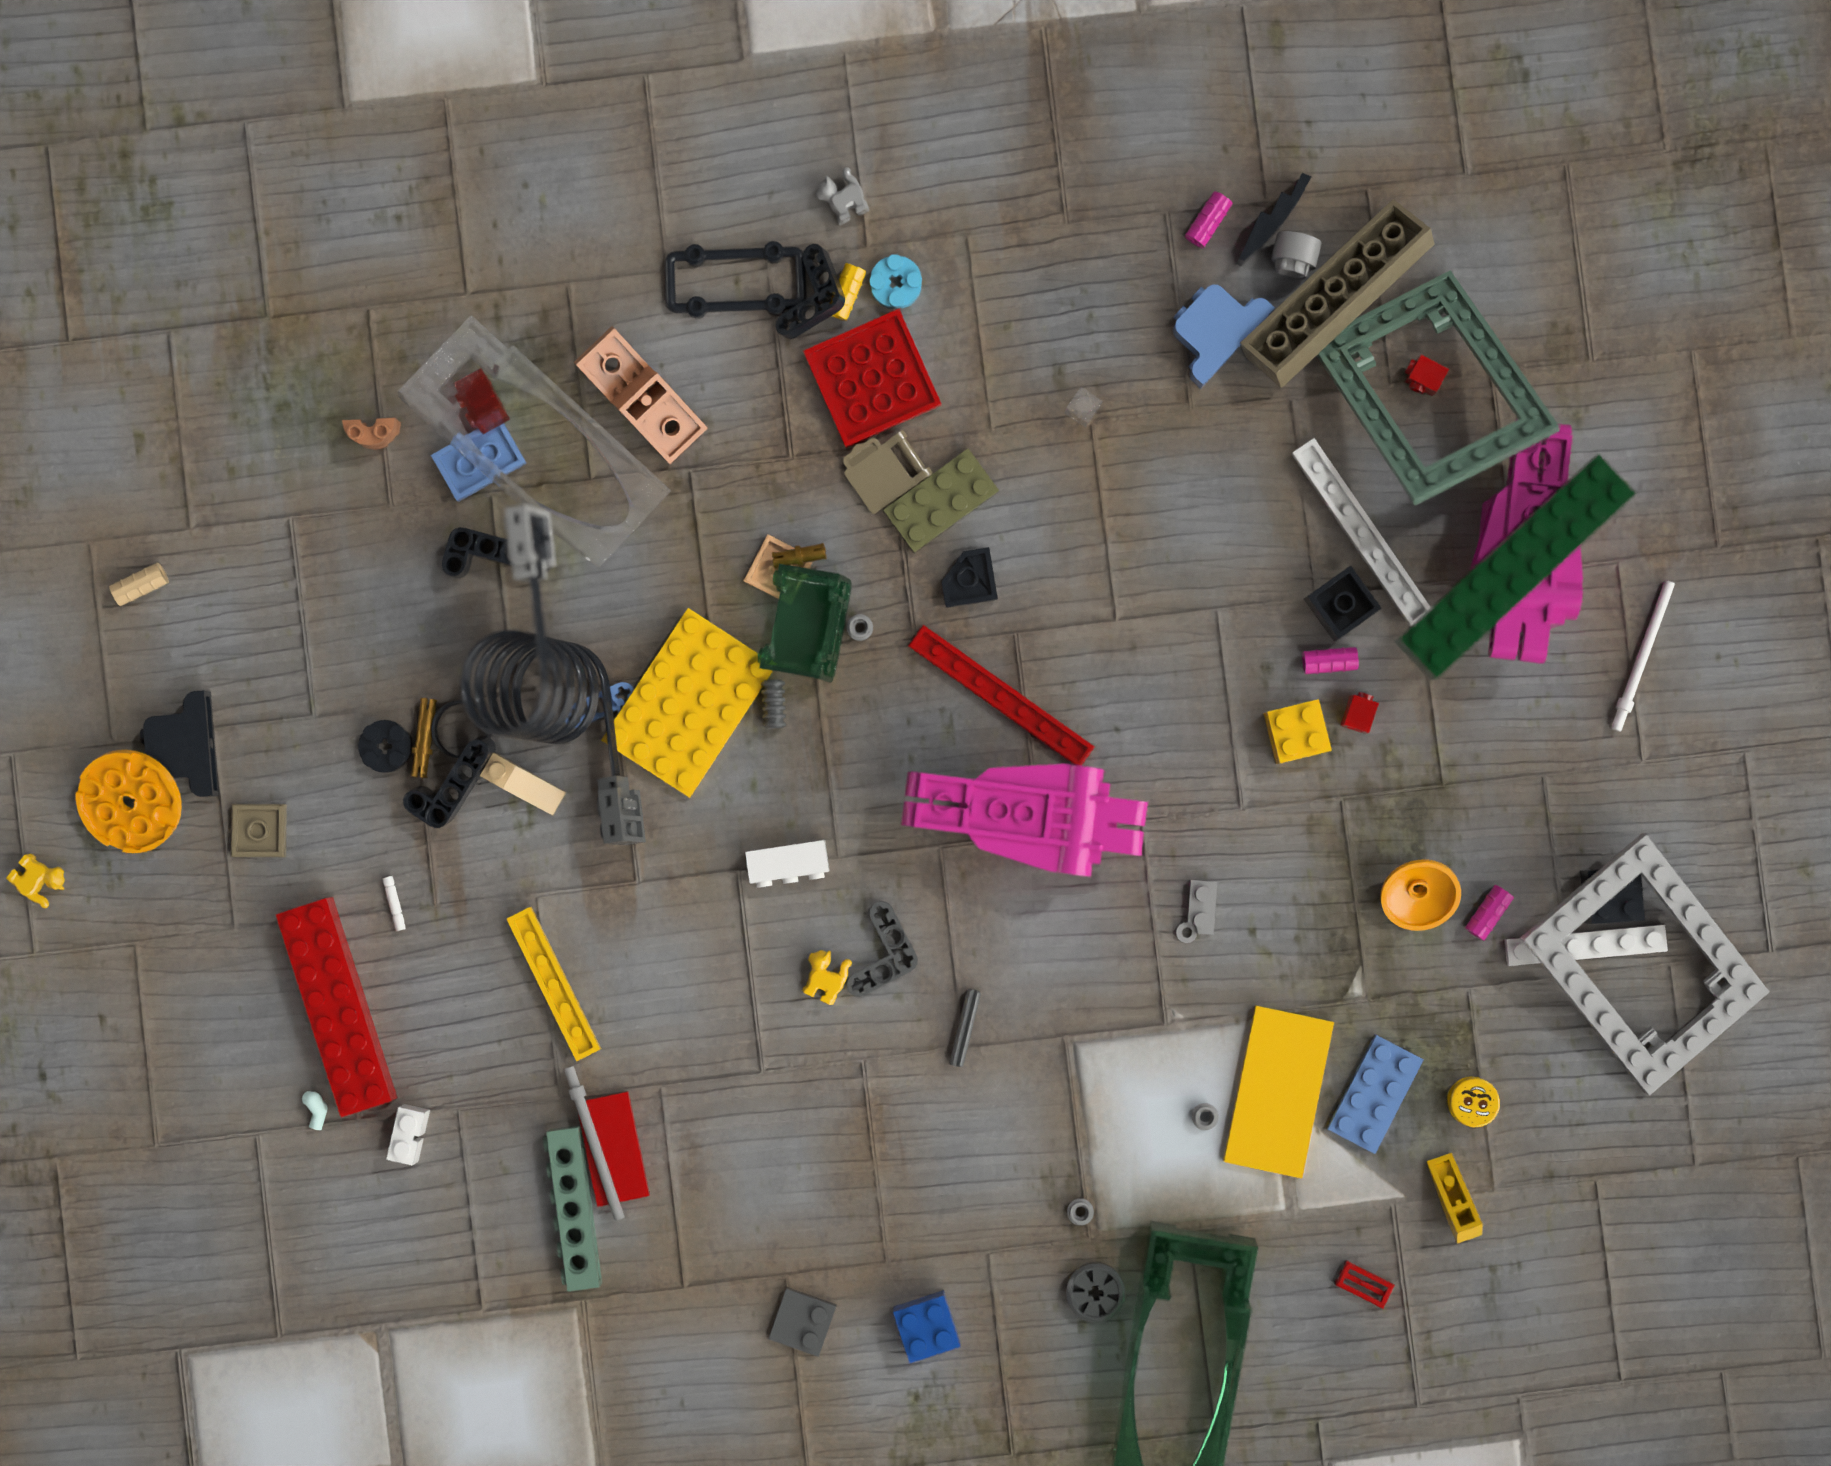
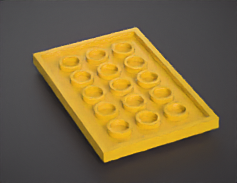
M687 608L614 720L617 751L690 798L762 689L761 682L768 680L777 665L693 610ZM605 733L601 741L608 745L607 733Z

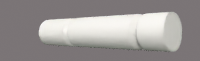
M393 876L382 878L383 884L386 887L385 891L390 911L393 915L395 930L406 929L403 914H401L402 910L396 887L394 886Z

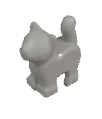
M845 167L842 171V176L848 182V185L841 191H837L835 183L828 176H825V180L819 184L816 192L817 198L827 201L831 209L836 213L839 225L850 221L851 216L848 210L851 208H855L858 216L869 212L868 204L864 200L863 190L848 167Z

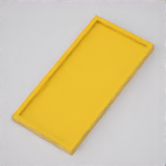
M1255 1005L1223 1158L1224 1162L1303 1178L1334 1026L1333 1021Z

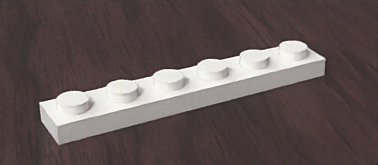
M1665 925L1570 933L1561 941L1575 960L1668 951ZM1521 938L1504 939L1507 966L1541 963Z

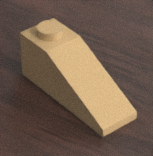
M492 753L480 774L484 779L551 815H554L566 794L565 791L497 753Z

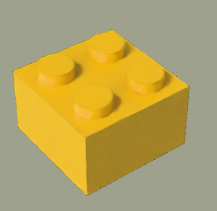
M1319 699L1263 713L1276 764L1332 751Z

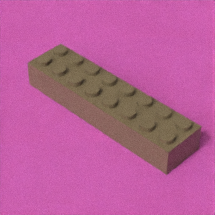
M1393 199L1240 342L1245 357L1280 388L1285 386L1435 245L1431 228Z

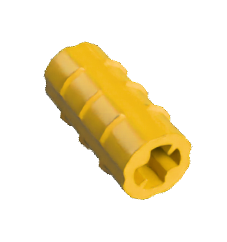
M845 263L839 275V282L845 295V305L832 317L847 321L866 275L865 270Z

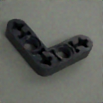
M818 244L807 246L802 255L815 294L780 315L776 321L775 327L777 332L787 339L798 337L839 312L845 305V295L829 253ZM816 253H818V254L816 255L817 261H818V263H820L821 265H818L816 262L813 261V260L815 259V254H816ZM828 272V280L824 284H819L820 276ZM834 295V297L832 298L833 303L830 304V302H831V296ZM810 307H815L814 315L806 319V311Z

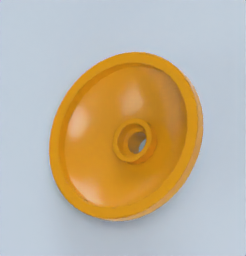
M1414 860L1399 866L1389 874L1382 886L1380 900L1385 915L1395 925L1413 931L1428 930L1443 924L1455 913L1461 900V887L1455 873L1446 865L1434 860Z

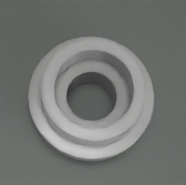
M862 614L851 617L847 623L849 636L857 641L869 638L873 632V624L870 618ZM858 623L865 625V630L861 633L855 630V626Z
M1199 1104L1192 1112V1121L1201 1130L1212 1129L1218 1122V1112L1211 1104ZM1202 1112L1209 1113L1210 1117L1207 1121L1200 1119Z
M1083 1198L1071 1201L1067 1208L1069 1220L1076 1225L1089 1223L1094 1215L1091 1203ZM1078 1207H1083L1085 1213L1082 1216H1078L1075 1214V1210Z

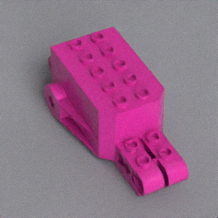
M1559 424V432L1509 457L1506 487L1496 492L1482 504L1479 540L1470 570L1568 480L1573 438L1571 425ZM1581 546L1490 629L1488 656L1490 658L1515 660L1517 655L1518 661L1545 663L1550 629L1564 625L1565 619L1576 620L1580 613L1583 595Z
M1055 764L989 768L975 780L907 772L904 796L930 799L929 804L904 801L901 825L967 833L979 849L1047 871L1091 877L1093 863H1101L1102 851L1141 856L1144 832L1117 828V823L1145 826L1148 802L1109 797L1110 783H1103L1104 769L1077 765ZM934 800L957 802L959 807L933 805Z

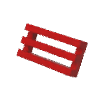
M1345 1260L1344 1267L1334 1283L1336 1286L1384 1309L1395 1286L1393 1283L1348 1260ZM1349 1269L1386 1286V1290L1384 1291L1348 1273ZM1345 1278L1383 1296L1381 1301L1344 1283Z

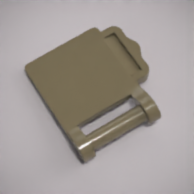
M904 430L898 432L882 445L876 438H871L865 443L857 444L852 452L843 459V463L847 468L844 472L845 476L872 514L878 513L933 474L930 467H925L907 441L906 437L908 436ZM896 444L918 473L912 479L891 450Z

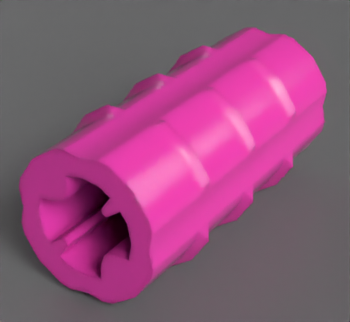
M1214 191L1201 212L1198 213L1193 224H1191L1185 238L1195 246L1203 249L1215 230L1220 226L1219 224L1227 215L1228 210L1233 204L1232 201L1223 194Z
M1342 647L1303 651L1302 664L1304 674L1358 670L1357 648Z
M1494 885L1478 910L1471 917L1465 929L1475 937L1485 941L1505 910L1508 909L1514 896L1503 888Z

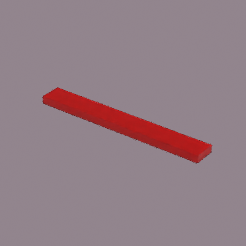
M925 625L921 627L908 645L909 648L1072 764L1082 766L1095 748L1091 743Z

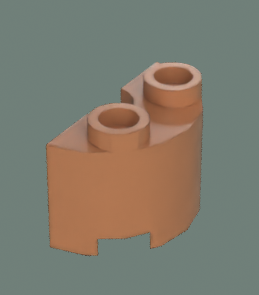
M396 418L376 419L375 424L371 427H368L366 423H362L361 419L342 420L344 430L350 439L366 449L373 450L386 448L396 435L399 434L401 422Z

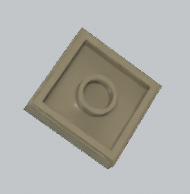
M232 804L231 857H286L287 804Z

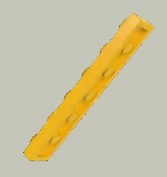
M532 907L507 918L512 932L576 1062L601 1050Z

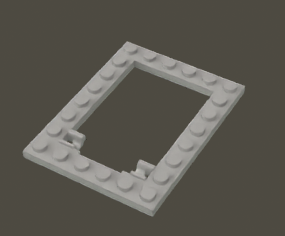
M1641 833L1520 937L1643 1091L1649 1096L1769 993V990L1650 838L1644 833ZM1639 874L1643 876L1716 969L1703 980L1706 988L1716 999L1666 1042L1657 1036L1658 1033L1651 1026L1636 1037L1561 943L1563 939ZM1723 978L1725 982L1719 986L1717 982ZM1649 1042L1651 1046L1646 1049L1644 1045Z

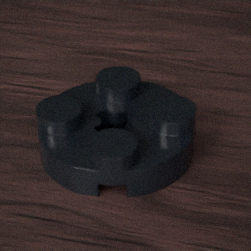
M376 721L366 726L359 738L358 750L362 762L377 772H395L408 762L412 755L413 742L410 734L402 725L394 721ZM383 739H387V742L392 744V749H388L387 754H383L382 749H379V744L383 743Z

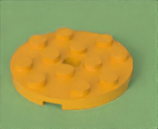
M133 750L110 751L91 762L80 776L79 787L76 792L77 810L87 830L102 844L122 849V852L125 853L147 852L165 842L178 826L182 810L178 786L168 770L154 758ZM129 796L131 799H135L134 807H128L124 803L123 797Z

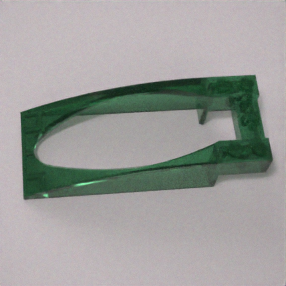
M1150 1221L1128 1347L1112 1466H1144L1135 1420V1375L1143 1331L1156 1299L1169 1301L1172 1297L1170 1280L1174 1260L1223 1268L1220 1281L1226 1321V1356L1223 1380L1210 1426L1192 1466H1224L1252 1313L1249 1297L1258 1253V1245L1255 1238L1229 1234L1228 1237L1180 1229L1174 1224Z

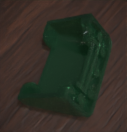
M779 564L778 570H775L773 575V585L780 592L771 643H767L764 648H760L758 653L759 668L831 683L835 677L851 596V580L838 573Z

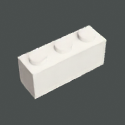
M825 840L745 852L750 883H756L757 888L772 886V880L782 879L783 884L799 882L798 876L808 875L809 880L825 878L824 872L830 871Z

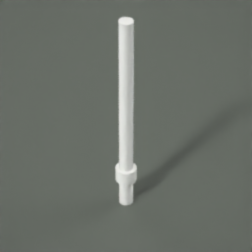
M1664 581L1622 698L1619 697L1615 708L1618 710L1611 729L1621 732L1627 714L1632 711L1634 705L1632 700L1675 585L1673 582Z

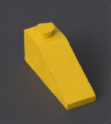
M1449 1153L1427 1161V1166L1456 1243L1458 1244L1481 1236L1483 1230L1482 1221L1453 1154Z

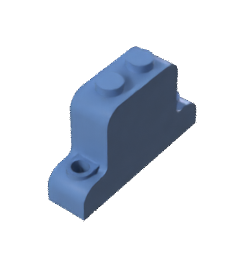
M1210 285L1206 289L1201 287L1192 296L1191 299L1194 302L1188 309L1183 306L1173 317L1176 320L1173 328L1174 336L1196 356L1195 360L1188 367L1191 369V380L1200 389L1241 346L1240 342L1273 312L1275 307L1266 299L1257 298L1254 300L1252 298L1245 306H1242L1221 286Z

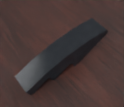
M1301 173L1291 196L1281 192L1271 215L1260 212L1236 265L1242 266L1277 233L1300 200L1311 176Z

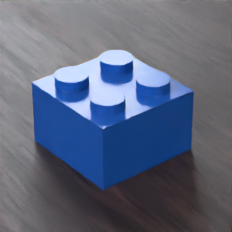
M944 1290L893 1307V1314L909 1363L961 1347L960 1338Z

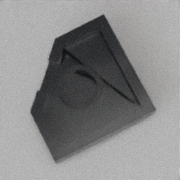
M989 547L963 551L942 580L946 608L998 600Z

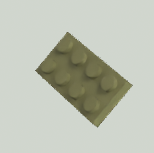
M966 449L883 511L911 550L916 553L997 494L999 489L971 451Z

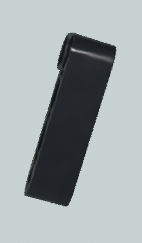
M464 527L455 528L449 535L442 560L443 571L453 578H463L470 570L473 556L513 567V564L507 557V539ZM461 534H467L469 537V542L464 547H459L457 544V539ZM486 541H493L494 550L489 554H484L482 550L483 544ZM455 559H460L462 567L458 572L450 570V564ZM551 567L545 568L546 573L551 569Z
M480 736L470 741L439 791L436 793L425 786H418L410 790L403 798L405 809L433 828H441L450 823L480 778V774L492 753H495V742L488 736ZM478 745H482L483 748H482L481 751H482L483 753H482L481 755L477 756L476 759L473 758L474 756L477 755V753H478L479 750H480V748H479ZM463 765L471 769V777L463 773ZM450 787H453L457 790V799L453 798L450 795ZM415 794H418L422 797V805H418L415 802ZM436 809H441L444 812V820L437 817Z

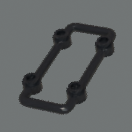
M771 241L764 248L704 250L700 245L693 244L688 246L685 251L671 252L664 261L666 306L673 313H688L695 319L703 318L707 312L767 310L769 314L779 316L786 309L793 308L807 298L806 268L802 258L803 251L798 247H783L780 243ZM784 257H795V299H784L782 295L773 293L766 300L706 302L702 297L695 296L690 298L687 303H676L675 262L687 261L690 266L699 267L704 264L705 260L765 258L767 262L777 264Z

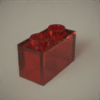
M482 368L454 383L458 391L455 397L462 409L467 408L468 413L465 414V417L472 428L477 426L481 433L485 434L510 420L491 381Z

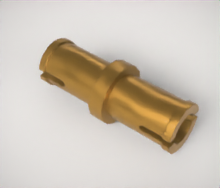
M824 543L806 547L797 545L795 549L772 552L774 568L778 569L796 564L800 567L804 566V563L826 560L827 555L825 554Z

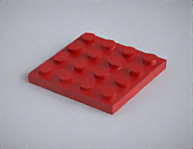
M900 309L803 350L846 448L942 406Z

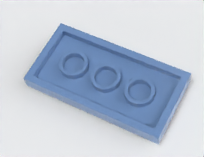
M1375 1034L1327 1129L1376 1154L1424 1059Z

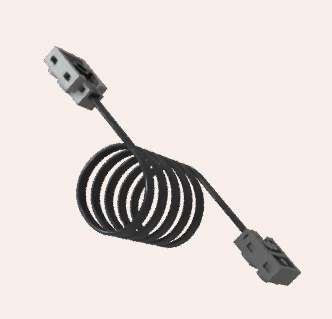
M526 504L505 508L504 526L508 532L507 552L513 564L514 579L530 582L536 634L520 630H503L492 633L475 644L468 653L461 672V695L465 710L471 721L479 729L491 735L548 744L570 742L587 730L597 711L599 685L593 662L601 682L612 776L597 779L599 790L597 810L599 817H601L600 835L604 844L633 845L645 843L640 790H629L628 777L620 776L610 683L606 669L598 656L590 649L580 644L545 636L539 580L547 579L545 568L556 566L550 512ZM494 642V643L491 644V645L486 649V651L482 654V656H481V658H480V660H479V662H478V664H477V667H476V670H475V675H474V696H475V702H476V706H477V709H478V711H479V714H480L481 718L483 719V721H482V720L480 719V717L478 716V714H477V712H476V710H475V708H474V705H473V701H472V697H471V689H470V678H471V672H472L473 665H474L475 660L477 659L478 655L481 653V651H482L486 646H488L490 643ZM506 645L494 658L487 677V699L491 714L495 720L494 722L487 710L484 699V674L493 655ZM517 649L506 662L500 678L499 696L506 723L498 707L496 681L502 663L512 651ZM530 651L518 665L512 682V703L516 718L520 724L519 726L510 707L509 681L516 663L524 654ZM538 656L541 676L540 695L535 710L526 719L521 702V685L528 666ZM558 656L564 669L566 693L564 704L559 716L554 721V723L551 726H549V724L553 721L559 710L563 693L562 671L560 663L557 658ZM570 658L576 671L578 682V697L573 715L571 716L568 723L561 730H559L566 722L567 718L571 713L575 697V679L573 668L569 660ZM582 661L588 674L590 698L585 717L583 718L579 726L574 731H572L583 715L587 700V681L585 671L581 663ZM550 662L553 673V696L546 715L536 726H534L543 715L549 700Z

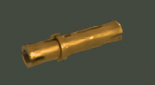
M420 698L416 742L411 752L414 753L411 777L418 778L419 767H421L420 777L428 778L429 756L433 753V750L430 749L432 741L431 727L435 716L436 699L429 700V708L427 709L428 699Z

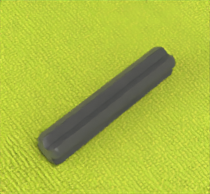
M968 989L966 992L950 1058V1064L953 1066L963 1067L981 996L978 990Z

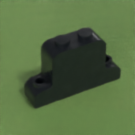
M205 690L192 691L183 699V712L181 714L151 716L147 718L143 724V729L140 730V740L145 745V754L161 763L173 779H189L191 793L199 797L219 796L211 692Z

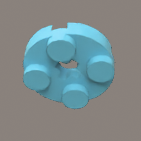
M896 254L880 260L871 272L870 286L872 295L879 304L886 308L908 307L917 300L921 293L922 277L920 270L912 260ZM901 277L902 287L895 286L891 288L890 278Z

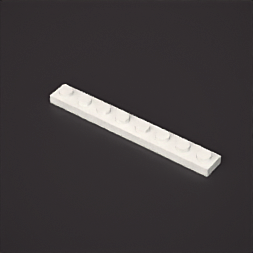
M1313 438L1291 455L1407 624L1411 626L1430 608L1429 604L1322 448Z

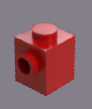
M1421 354L1416 360H1410L1404 373L1408 374L1404 382L1409 384V388L1418 394L1426 393L1433 396L1439 390L1449 369Z

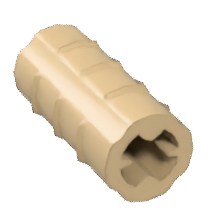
M155 563L135 574L132 573L131 576L125 579H120V581L110 585L109 588L117 604L122 606L169 583V579L160 563Z

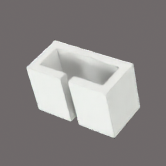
M407 1104L398 1107L386 1160L414 1165L419 1161L424 1139L419 1136L423 1135L426 1131L430 1113L429 1109Z

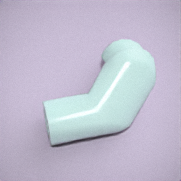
M307 1091L302 1096V1102L312 1113L309 1128L322 1130L328 1106L319 1093Z

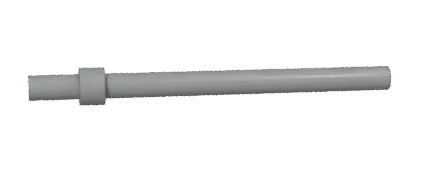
M570 1066L564 1069L570 1087L568 1092L571 1100L575 1101L614 1220L617 1221L625 1216L584 1097L586 1096L584 1086L580 1085L574 1066Z

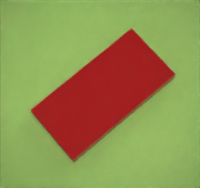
M629 1091L586 1100L619 1201L624 1202L650 1196ZM579 1116L597 1207L609 1205Z

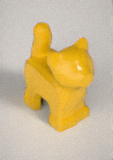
M31 853L25 854L18 862V864L25 868L24 874L22 875L20 871L17 872L13 869L6 878L11 884L15 885L20 894L35 903H39L44 909L49 906L47 898L38 894L44 883L51 889L64 890V870L58 866L48 868L45 864L38 862L36 856Z
M819 950L815 953H810L808 961L812 969L809 973L807 985L803 987L802 991L814 997L816 991L821 989L825 991V995L821 996L820 1001L833 1005L837 994L844 987L848 977V968L852 965V961L845 959L840 965L839 973L826 970L831 962L830 950L827 952Z

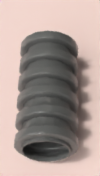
M764 680V682H761V685L764 686L762 702L765 703V706L762 707V710L765 711V715H762L765 723L762 725L765 728H783L786 726V723L783 722V718H786V714H783V710L786 709V706H783L785 690L782 689L785 681Z

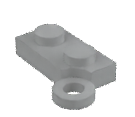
M1190 880L1187 922L1179 924L1176 929V936L1181 942L1191 943L1197 937V933L1214 935L1217 882ZM1186 927L1190 928L1192 932L1188 938L1182 936V930Z

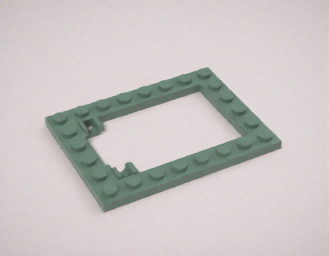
M1451 270L1356 318L1316 355L1414 505L1559 432V424ZM1445 313L1447 316L1442 318L1441 314ZM1425 318L1428 321L1431 320L1433 329L1437 334L1452 326L1456 328L1519 419L1427 467H1424L1363 375L1364 371L1376 366V361L1368 347L1372 346L1373 341L1416 319L1421 321ZM1360 356V357H1361V360H1359V361H1357V362H1355V361L1353 360V359H1355V358H1357V357Z

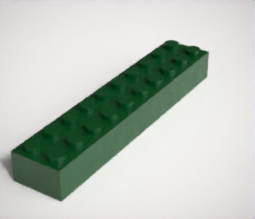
M1600 454L1592 457L1394 642L1430 681L1438 679L1636 495V492Z

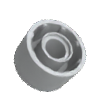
M1292 231L1278 232L1271 258L1275 263L1274 268L1276 272L1290 278H1307L1310 271L1316 269L1322 242L1313 236Z

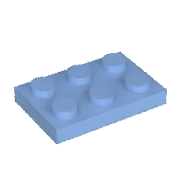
M500 416L431 455L458 502L527 463Z

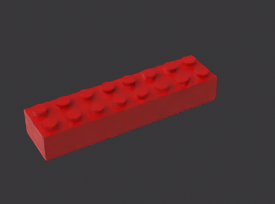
M324 898L276 914L340 1117L342 1118L397 1099L393 1081L334 898Z

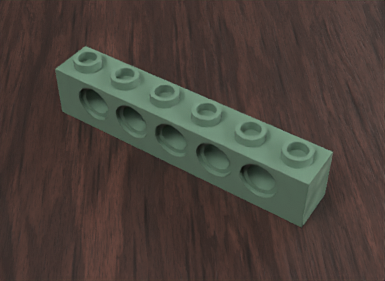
M581 1126L549 1129L546 1132L547 1136L543 1137L545 1152H549L550 1163H547V1175L549 1179H553L554 1189L550 1190L552 1205H556L557 1216H554V1228L556 1232H560L561 1242L557 1243L558 1256L563 1258L564 1269H561V1281L563 1285H567V1292L598 1288L602 1284ZM565 1148L570 1151V1161L564 1162L559 1158L558 1152L560 1149ZM564 1175H570L574 1178L575 1185L573 1188H566L562 1184V1177ZM571 1201L577 1204V1214L572 1215L566 1211L565 1205L567 1202ZM571 1228L579 1229L582 1233V1239L579 1241L572 1240L569 1236V1230ZM574 1255L584 1257V1267H577L573 1264L572 1258Z

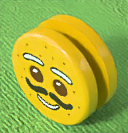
M1468 1076L1459 1079L1451 1086L1447 1095V1106L1451 1115L1458 1122L1469 1127H1482L1489 1124L1496 1117L1500 1107L1498 1092L1488 1081L1479 1077Z

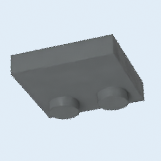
M787 1287L769 1340L819 1357L837 1304Z

